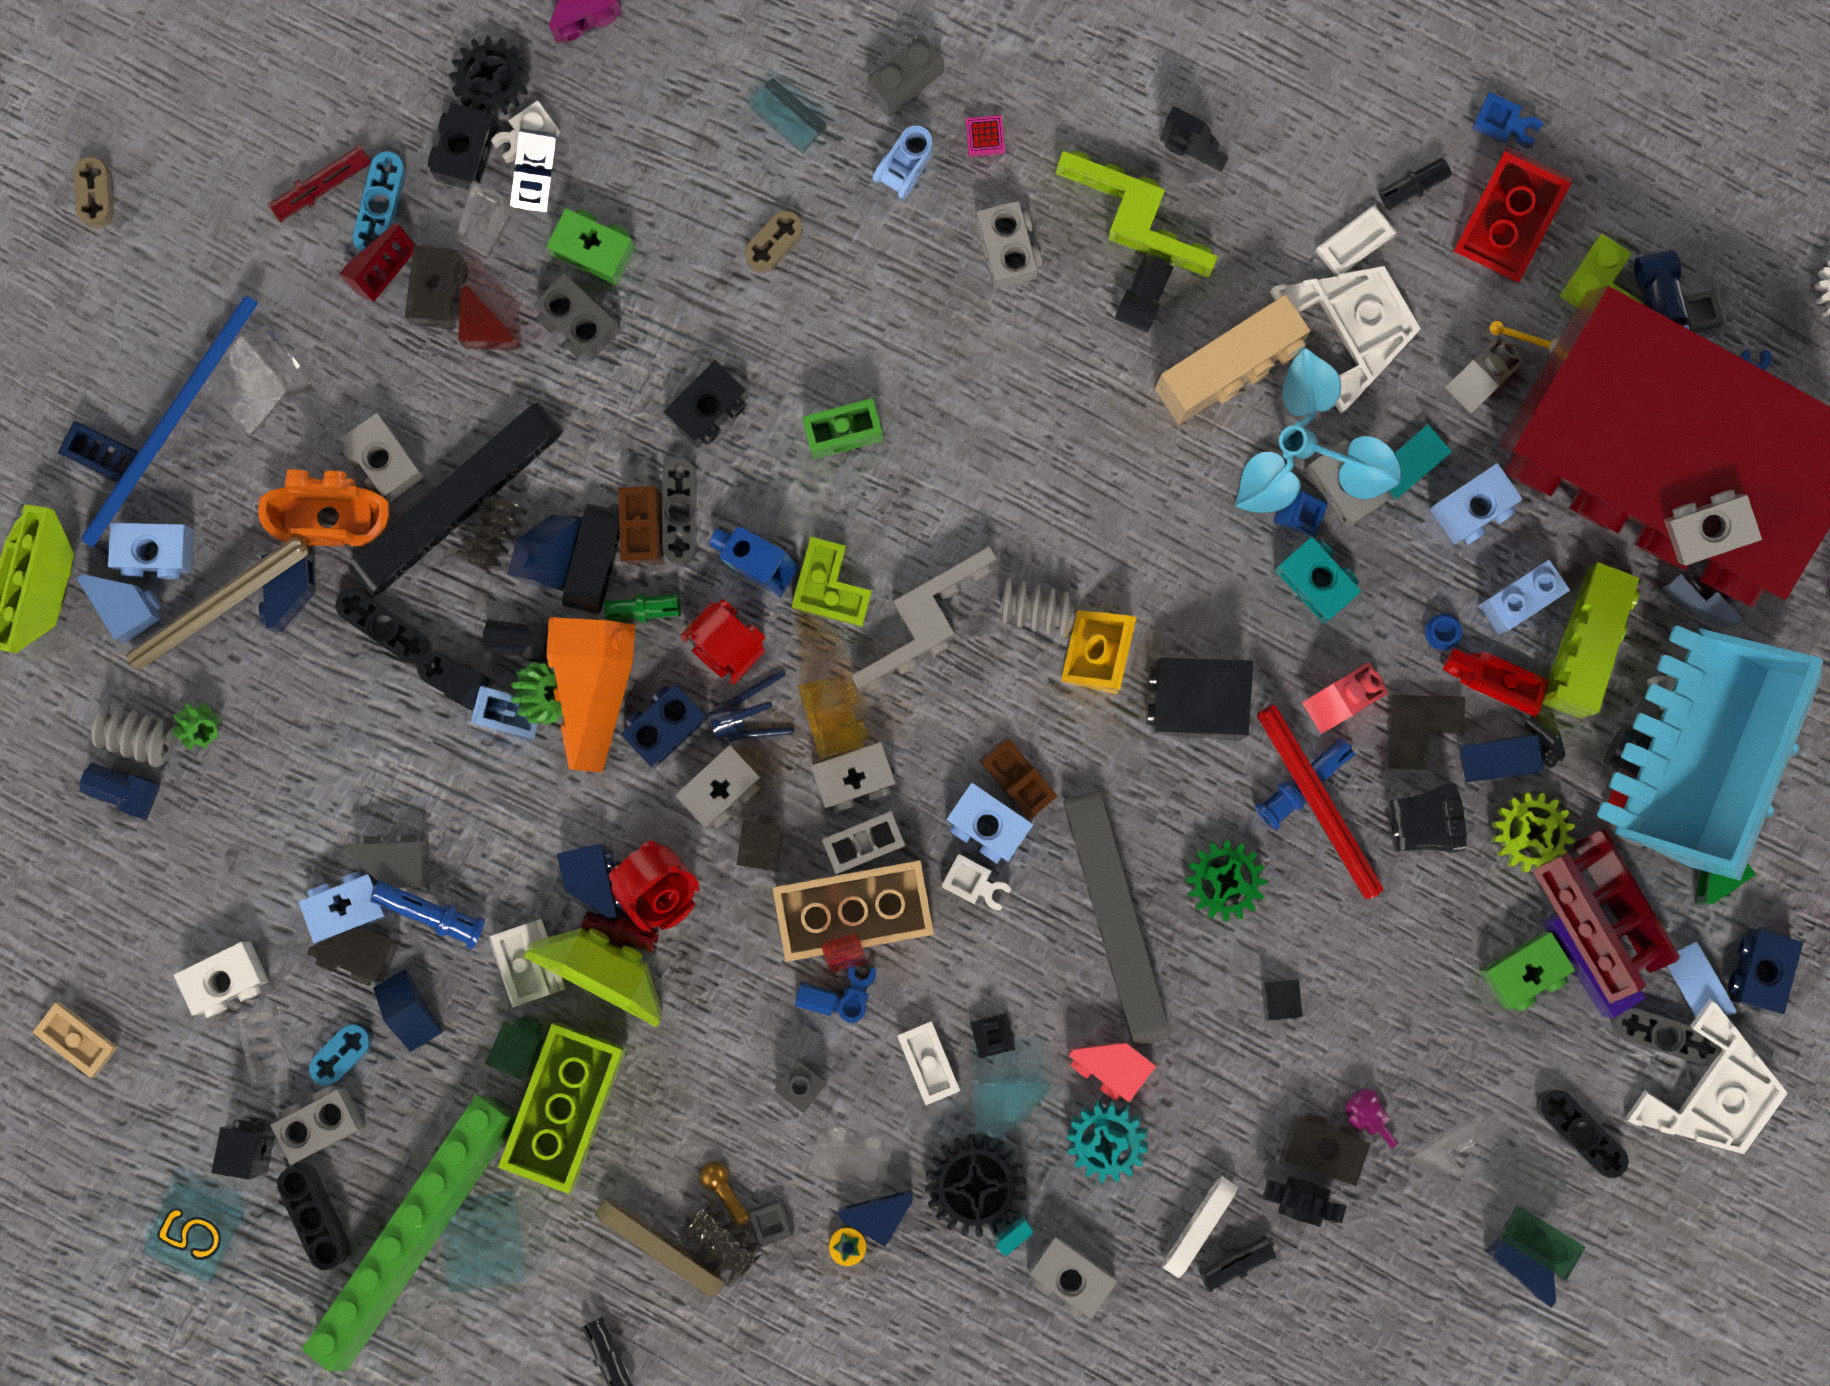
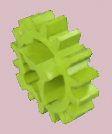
M1530 793L1521 794V803L1516 798H1510L1507 800L1510 810L1505 808L1497 810V813L1503 818L1502 821L1492 822L1491 824L1492 827L1499 830V835L1491 838L1492 842H1501L1502 847L1497 851V855L1503 856L1508 854L1510 856L1507 862L1509 867H1514L1520 862V870L1523 873H1528L1532 865L1536 869L1540 865L1555 859L1556 856L1559 857L1567 853L1563 848L1564 845L1574 844L1575 842L1573 838L1567 836V831L1574 829L1575 825L1565 824L1564 818L1570 812L1568 810L1558 812L1556 808L1559 800L1552 799L1545 803L1544 793L1537 794L1534 801ZM1527 808L1539 809L1545 812L1547 816L1542 818L1535 817L1532 811H1528ZM1513 821L1515 828L1513 836L1510 837V825ZM1537 826L1539 832L1535 834L1536 839L1529 840L1527 834L1531 831L1530 827ZM1556 829V839L1553 845L1551 838L1553 830ZM1524 848L1531 849L1534 855H1538V858L1524 856L1518 851Z

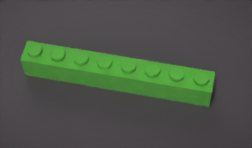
M481 1095L474 1097L301 1350L329 1372L345 1371L350 1368L511 1133L517 1118L515 1114L492 1097Z

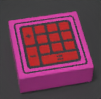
M1002 115L966 118L969 157L1005 154Z

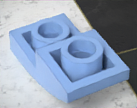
M1697 941L1677 951L1680 959L1666 967L1682 992L1683 998L1695 1018L1709 998L1718 1004L1727 1017L1737 1013Z

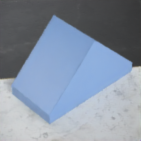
M480 686L471 723L530 739L535 738L538 724L527 722L526 716L522 717L516 714L519 704L510 701L515 695Z

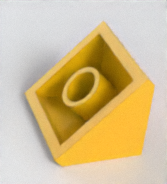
M1077 610L1061 681L1117 694L1121 688L1137 617Z

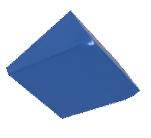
M1300 490L1296 499L1288 507L1277 511L1274 522L1280 526L1316 537L1328 503Z

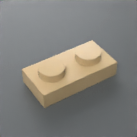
M57 1002L52 1006L32 1032L90 1078L96 1077L118 1048L61 1002Z

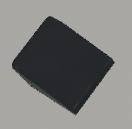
M1299 979L1261 983L1265 1020L1273 1021L1303 1017Z

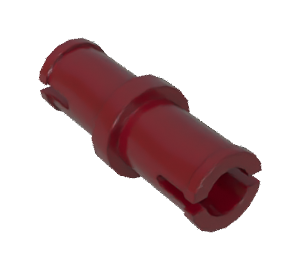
M591 911L585 913L584 917L587 920L582 921L581 928L588 932L591 928L596 929L607 935L612 944L618 947L625 944L647 950L651 953L654 952L656 948L654 943L657 944L659 929L649 928L651 931H644L636 924L629 923L628 918L620 916L618 919L592 913Z

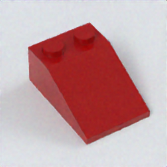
M1506 147L1454 252L1519 283L1570 188L1573 178Z

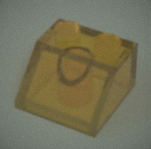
M840 676L798 685L816 749L822 762L864 748L862 741L869 738L863 718L855 720L851 706L857 705L858 701L852 683L845 685L843 677Z

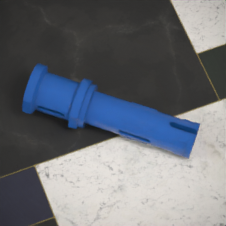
M1339 737L1310 764L1323 784L1336 770L1356 754L1351 749V746ZM1294 779L1290 783L1287 781L1281 782L1277 786V792L1263 804L1257 803L1254 806L1261 819L1275 831L1281 827L1280 823L1295 809L1300 811L1306 803Z
M381 880L375 885L369 902L434 928V932L440 937L447 935L466 943V947L471 950L476 945L485 923V919L480 916L475 919L456 911V906L450 904L441 907Z

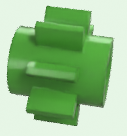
M187 703L183 710L173 716L176 719L177 727L171 732L178 739H181V743L189 750L195 744L206 749L207 744L211 743L215 738H219L220 735L217 733L216 725L221 722V719L214 713H211L212 709L205 703H201L198 709Z

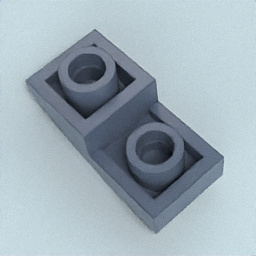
M1682 574L1671 578L1660 588L1680 607L1711 624L1728 628L1738 624L1743 619L1737 613V605L1728 596L1715 592L1703 598L1700 595L1702 590L1699 585L1689 577L1684 578Z

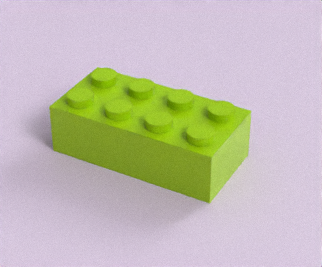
M559 1022L552 1023L498 1168L567 1194L574 1191L627 1047Z

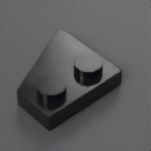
M1175 106L1172 107L1166 118L1160 141L1165 143V147L1169 151L1181 156L1185 153L1222 172L1229 158L1227 155L1217 152L1220 144L1211 134V129L1207 123Z

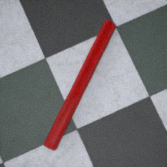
M1274 704L1262 708L1257 713L1259 722L1363 898L1368 900L1378 896L1383 891L1381 882L1279 709Z

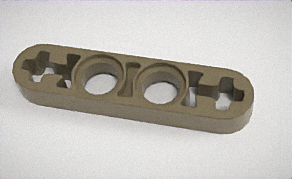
M605 1198L595 1212V1216L608 1227L705 1294L716 1297L725 1284L726 1280L719 1273L615 1201Z

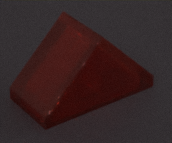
M465 285L461 289L458 341L465 349L517 350L521 345L515 336L476 294Z

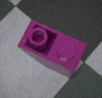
M558 0L549 27L556 43L561 41L571 42L580 38L584 33L583 31L594 26L604 27L613 23L616 20V16L621 15L622 12L617 0Z

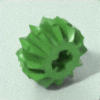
M533 662L527 665V669H521L516 672L519 681L510 685L516 690V696L510 701L519 704L516 714L522 717L526 716L527 722L532 724H552L557 722L558 717H563L560 701H555L553 689L557 688L554 667H549L548 663Z

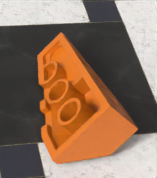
M549 618L546 655L549 667H554L557 688L553 689L555 701H560L564 718L561 732L569 770L603 772L633 664L634 624L608 620Z

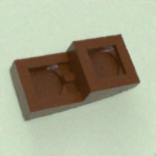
M1005 737L979 759V762L1029 820L1058 797L1008 737Z

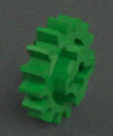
M1228 840L1223 841L1222 850H1218L1215 843L1208 844L1210 852L1208 855L1199 850L1196 852V855L1200 862L1198 864L1188 863L1187 867L1194 871V876L1185 878V882L1193 884L1194 889L1189 891L1187 896H1197L1199 901L1195 905V909L1200 910L1206 906L1209 908L1207 917L1210 919L1217 912H1220L1222 921H1228L1231 912H1233L1237 919H1242L1243 908L1251 912L1256 910L1251 902L1253 898H1264V895L1257 891L1258 886L1267 884V880L1258 878V873L1264 870L1265 867L1264 865L1254 866L1252 861L1256 858L1257 854L1252 852L1244 855L1245 845L1242 843L1238 844L1235 850L1231 849V844ZM1228 856L1221 867L1214 868L1207 865L1214 858ZM1242 863L1249 873L1250 883L1243 880L1240 872ZM1230 870V880L1234 882V886L1226 887L1221 892L1222 883L1217 880V876L1225 875ZM1201 878L1209 883L1212 891L1210 899H1208L1203 891ZM1237 894L1244 897L1235 905L1223 906L1229 896Z

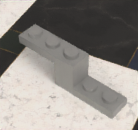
M990 546L893 601V605L913 641L853 674L851 679L858 692L866 688L867 692L871 693L888 683L885 678L897 670L900 675H903L920 665L917 659L930 652L932 657L952 646L949 641L955 637V633L935 598L940 596L944 601L962 590L960 584L971 578L974 582H978L994 572L992 566L996 564L997 558Z

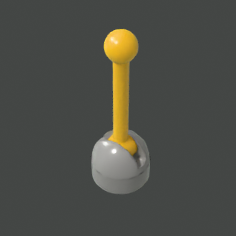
M1494 321L1489 326V331L1493 335L1504 334L1548 348L1550 354L1561 335L1557 336L1552 341L1544 340L1504 327L1500 321Z

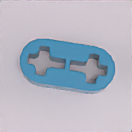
M360 1024L348 1025L342 1028L310 1062L309 1072L312 1079L319 1085L325 1086L342 1080L371 1049L373 1038L369 1029ZM360 1033L362 1035L359 1043L362 1045L361 1049L355 1047L345 1054L342 1050L350 1041L347 1034L354 1035ZM338 1056L340 1060L332 1068L336 1074L334 1076L329 1074L323 1077L320 1073L323 1070L320 1062L322 1060L328 1062Z

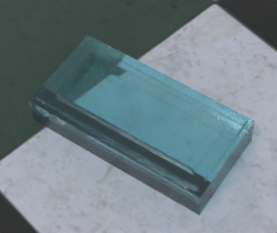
M773 77L748 103L752 111L802 154L827 128L823 120Z

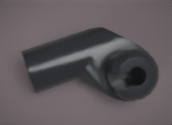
M1539 714L1535 717L1531 716L1524 726L1534 735L1539 734V738L1545 747L1541 751L1543 764L1548 768H1553L1557 765L1558 761L1562 762L1566 755L1561 734Z

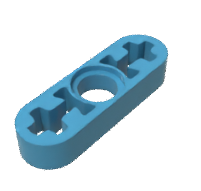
M386 151L377 154L370 165L353 232V242L360 252L367 247L363 237L370 236L373 228L371 222L366 221L367 218L378 222L374 230L377 237L395 222L407 171L400 157L393 152ZM389 162H392V165L397 170L396 173H389L387 185L393 188L392 191L382 187L385 175L380 170L381 167H388ZM380 195L388 197L389 207L385 212L377 214L371 211L370 203L373 198Z

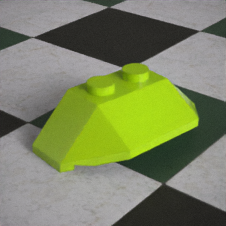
M25 504L21 511V517L14 523L5 539L0 558L1 651L15 654L55 627L62 610V601L72 572L75 554L54 509Z
M579 928L531 942L524 955V958L544 967L656 1028L659 1025L662 1009L648 963L642 960L643 956L638 951L627 946H623L620 949L609 943L610 938L607 935L592 928L589 932Z

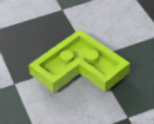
M1601 233L1559 297L1578 308L1587 291L1610 286L1643 304L1642 301L1613 283L1632 253Z
M810 536L791 608L863 628L872 591L838 582L846 551L845 545Z

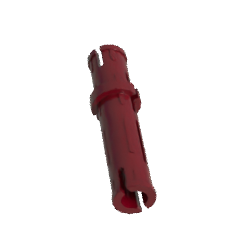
M358 144L354 149L329 163L302 182L300 180L293 183L295 187L267 204L279 222L282 223L286 218L308 205L310 208L314 206L316 199L342 184L368 165L370 166L371 161ZM349 164L347 168H345L338 174L334 175L327 181L322 182L324 179H326L327 177L331 176L332 174H334L335 172ZM315 185H317L316 188H314V189L311 190L310 192L306 193L305 195H303L302 197H300L299 199H297V200L294 201L293 203H290L293 199L297 198L298 196L302 195L303 193H305V192H306L307 190H309L310 188H312V187H314Z

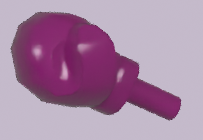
M1369 1088L1356 1092L1345 1105L1349 1123L1360 1132L1366 1130L1369 1135L1379 1132L1387 1144L1394 1148L1399 1142L1385 1126L1390 1117L1379 1103L1378 1095Z

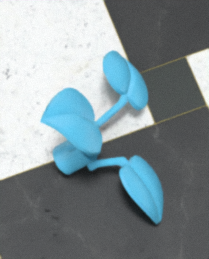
M1303 348L1291 363L1284 381L1282 396L1284 405L1290 414L1298 417L1308 413L1309 415L1301 421H1296L1294 425L1286 427L1281 432L1279 446L1284 452L1283 457L1274 452H1261L1247 463L1241 476L1240 489L1235 505L1240 509L1255 513H1271L1288 507L1298 496L1301 487L1299 478L1290 471L1294 467L1293 457L1304 459L1313 455L1314 452L1345 462L1339 471L1340 484L1345 492L1358 499L1376 498L1398 486L1402 480L1401 466L1396 454L1380 439L1370 436L1355 438L1349 445L1347 456L1317 445L1315 434L1304 428L1316 418V411H1328L1337 403L1342 389L1337 371L1329 363L1308 349Z

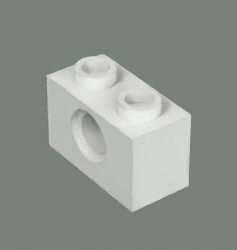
M240 942L174 974V978L191 1015L205 1014L206 1018L213 1017L227 1010L226 1003L239 997L240 1002H243L260 994V986L270 982L252 942ZM222 971L229 975L231 981L228 990L225 992L221 991L216 984L217 976Z

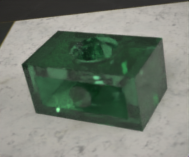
M527 1016L504 1021L485 1064L518 1079L531 1075L548 1035L547 1032L541 1030L543 1024Z

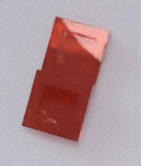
M858 933L821 943L824 957L832 974L868 963Z

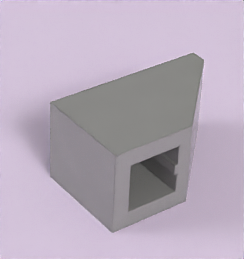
M1498 336L1445 388L1472 413L1525 361L1519 356V352L1514 345Z

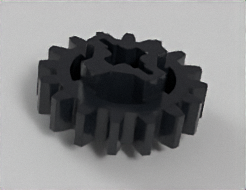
M486 36L484 45H479L475 39H472L473 49L468 51L466 48L461 47L459 50L463 56L462 60L452 59L451 63L458 70L457 72L449 73L452 83L456 84L452 87V90L456 97L462 96L460 99L462 106L469 107L472 105L473 109L480 111L486 109L488 113L495 115V109L500 108L502 113L507 115V105L511 103L519 107L520 103L516 96L518 94L527 95L528 93L526 86L522 84V82L530 81L528 71L523 70L528 65L524 57H518L520 53L515 45L507 50V43L503 38L498 41L497 45L493 44L490 36ZM489 56H498L501 58L497 60ZM492 72L494 79L487 81L486 75ZM511 82L509 88L505 91L507 84ZM484 94L492 98H482L479 95Z
M1288 1176L1286 1184L1268 1179L1262 1196L1265 1199L1280 1204L1278 1213L1318 1227L1322 1226L1323 1219L1342 1223L1347 1208L1345 1204L1330 1199L1331 1189L1292 1176Z

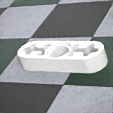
M1223 1176L1216 1180L1166 1256L1162 1268L1177 1278L1184 1274L1235 1196L1238 1189L1237 1185Z

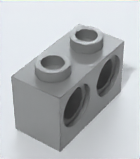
M1019 201L976 211V224L994 290L1035 280L1038 271L1037 267L1042 266V260L1038 246H1031L1028 233L1033 232L1028 210L1022 211ZM1000 221H1009L1015 226V230L1010 234H1002L995 226ZM1010 255H1018L1024 260L1025 264L1021 268L1012 269L1006 265L1005 259Z
M332 1085L311 1095L314 1100L313 1103L303 1108L300 1107L299 1103H296L278 1113L280 1120L270 1126L290 1165L296 1164L366 1127L346 1087L335 1091ZM329 1104H335L341 1111V1119L337 1124L331 1123L326 1117V1108ZM297 1121L302 1122L308 1131L307 1137L303 1142L297 1140L292 1133L293 1125Z

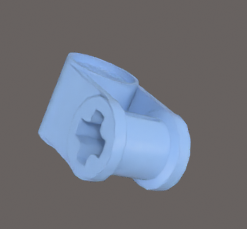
M921 126L906 128L891 151L880 162L872 180L876 183L883 182L897 191L898 197L904 200L914 188L920 174L933 155V143L930 132ZM915 139L926 143L925 149L919 153H912L906 147L910 141Z

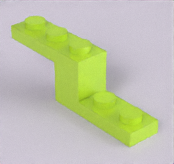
M1072 151L1071 153L1062 152L1057 165V175L1122 199L1111 226L1108 240L1149 256L1159 257L1166 260L1167 263L1206 278L1210 277L1218 256L1212 254V250L1209 247L1199 243L1188 245L1180 242L1175 234L1166 230H1157V232L1150 230L1165 189L1159 187L1158 182L1147 177L1136 179L1125 174L1124 169L1113 164L1102 166L1092 162L1090 156L1079 151Z

